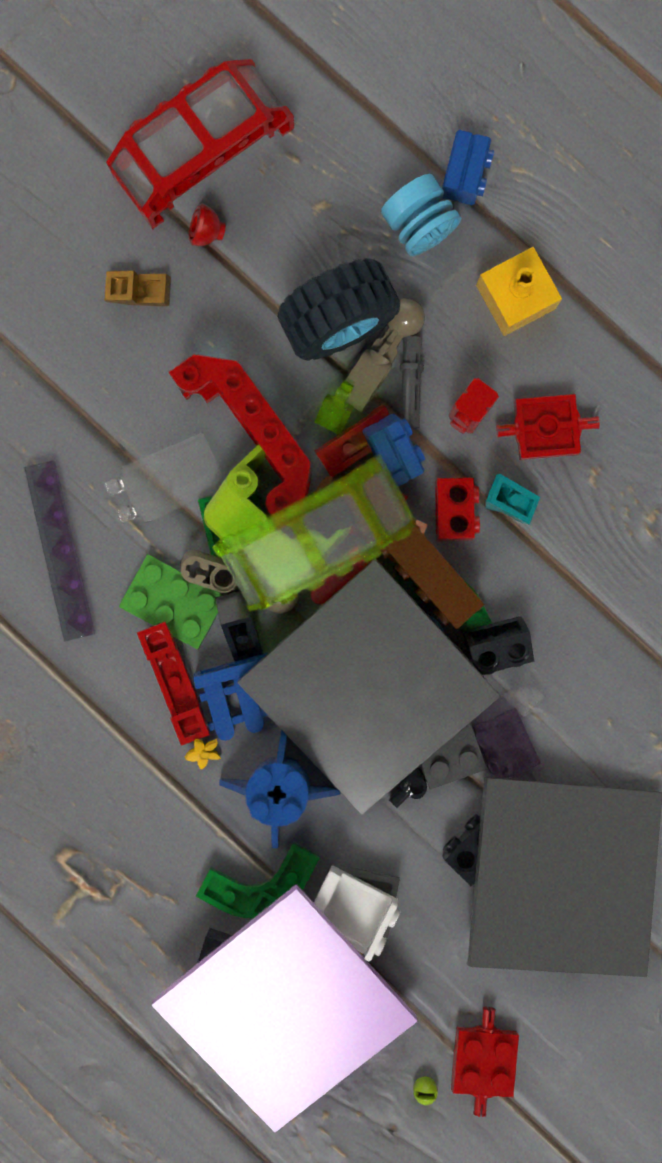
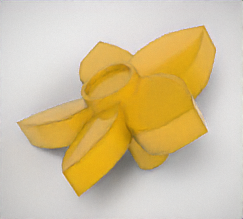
M194 739V748L186 753L185 760L197 761L199 768L202 770L207 766L208 759H221L219 753L214 750L218 744L217 739L211 740L205 745L201 739Z

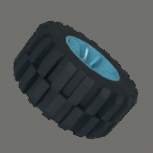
M371 258L357 259L351 263L346 262L334 269L324 271L323 274L313 277L303 286L296 288L294 293L288 295L284 302L280 304L278 320L295 355L306 361L311 359L317 360L321 357H328L336 352L346 350L348 347L360 343L365 338L374 335L376 331L384 328L399 313L400 300L380 262Z

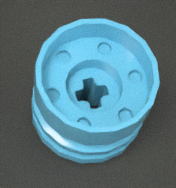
M432 174L422 175L404 185L389 198L381 209L382 216L392 230L403 229L399 234L398 240L400 243L406 244L405 250L409 256L419 255L441 243L456 229L462 219L458 211L452 210L453 204L451 201L439 202L444 195V190Z

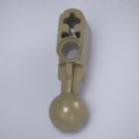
M409 298L400 299L399 313L387 323L388 330L382 338L374 341L370 349L365 350L337 394L338 398L361 413L366 409L393 366L392 363L398 355L397 347L402 339L407 336L416 335L424 325V310L415 300Z
M198 550L186 552L181 559V574L186 581L222 593H234L245 590L246 594L261 597L265 607L274 613L289 612L296 606L299 600L298 587L290 593L278 592L267 581L255 577L252 571L235 566L229 560ZM194 561H198L200 568H196L195 572L190 571V565H193ZM208 565H211L210 571H209L210 577H206V571H208ZM220 570H228L232 574L231 578L225 582L218 581L215 575Z

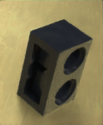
M522 616L463 631L468 660L482 675H489L496 671L520 667L534 662L530 631Z
M477 814L468 820L464 826L467 830L459 838L454 836L443 847L445 853L442 855L444 861L471 887L475 883L478 835L481 815L478 816ZM460 852H472V860L465 865L459 864L457 856Z

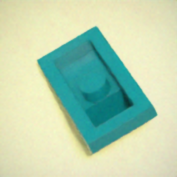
M497 473L487 497L485 508L502 512L520 523L530 525L540 496L504 475Z

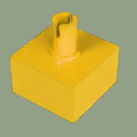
M534 247L480 274L476 284L503 336L555 310L562 300Z

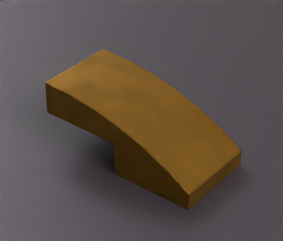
M106 271L104 301L137 306H169L171 277L167 274H138L135 271Z

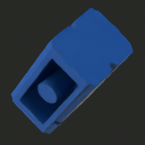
M462 130L456 131L442 186L444 190L442 198L474 205L477 196L483 197L487 178H483L482 174L484 168L490 169L495 151L489 149L490 137L478 134L473 135V133Z
M390 414L379 420V422L363 429L362 432L386 481L393 488H397L408 482L409 479L424 473L425 470L421 462L425 461V457L417 444L413 446L409 436L413 435V432L405 418L401 420L395 414Z

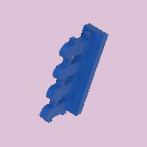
M269 652L194 673L193 680L196 689L203 687L205 691L199 694L201 702H208L213 721L208 722L209 731L216 730L219 739L223 741L230 740L234 736V725L245 722L247 730L252 733L262 730L264 726L263 717L268 715L237 682ZM233 679L234 684L223 687L222 682ZM237 693L242 713L231 716L226 695Z

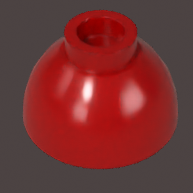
M200 204L195 209L190 223L189 241L191 245L206 246L215 240L221 241L225 234L226 224L220 222L217 213L205 204Z

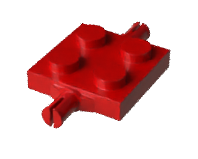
M575 394L521 398L514 401V423L496 425V431H498L496 435L497 438L515 436L518 443L519 460L574 456L581 454L580 436L582 430L599 429L600 422H598V416L581 418L577 410Z
M483 1007L482 1025L472 1028L456 1027L451 1090L453 1094L474 1096L473 1114L480 1117V1114L482 1117L486 1116L487 1098L494 1096L514 1097L519 1034L516 1031L501 1030L494 1026L496 1009L493 1007H489V1009L488 1007Z

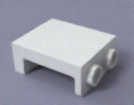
M333 865L313 902L353 947L365 955L364 959L369 962L374 954L377 956L381 954L387 940L383 935L388 926L394 927L401 912L396 909L398 906L397 898Z

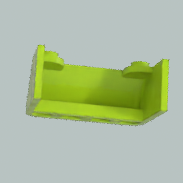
M258 444L225 478L205 508L204 521L210 530L275 590L281 593H290L347 537L352 525L349 528L338 529L329 539L317 530L307 529L299 533L292 540L248 499L256 491L258 485V478L254 470L264 462L265 452Z

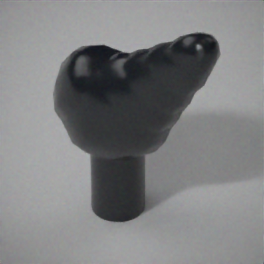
M419 766L400 782V789L389 799L396 808L408 797L420 799L425 795L427 784L422 779Z

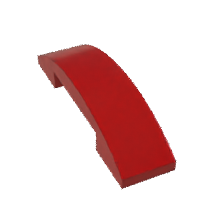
M166 621L137 632L148 661L150 660L170 711V719L181 746L193 742L194 739L210 735L190 675Z

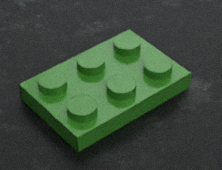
M147 554L119 607L153 626L166 621L173 637L199 650L218 616L215 597L223 596V594L186 581L180 571Z

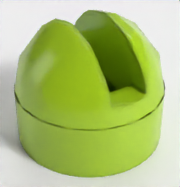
M426 1076L418 1078L413 1085L414 1097L422 1105H431L438 1096L436 1082ZM418 1092L426 1093V1094L433 1093V1094H432V1096L418 1095Z

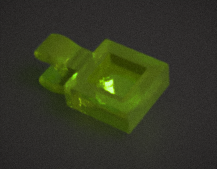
M343 380L334 396L327 394L314 422L338 435L342 433L354 409V406L347 403L354 385Z

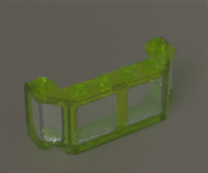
M381 454L366 461L367 464L352 470L348 475L244 530L241 529L235 534L230 533L219 539L212 546L217 556L223 559L246 599L249 611L256 609L264 610L279 601L281 605H285L298 597L297 592L308 588L309 591L317 589L326 582L325 578L334 573L337 577L348 573L354 568L352 564L362 559L365 563L374 560L382 554L381 549L395 540L398 541L407 537L413 532L411 529L415 526L416 519Z

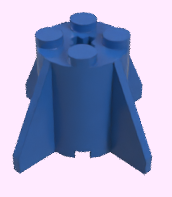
M282 729L277 756L270 757L260 763L249 780L220 778L219 786L245 795L246 805L251 816L262 824L271 826L272 848L277 849L279 847L280 826H287L297 821L305 811L308 800L340 795V791L336 787L310 785L309 776L303 766L295 759L286 757L287 735ZM276 785L281 786V791L286 793L278 795L273 792Z

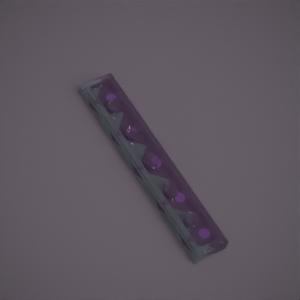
M52 460L24 467L63 640L67 642L95 635L56 462Z

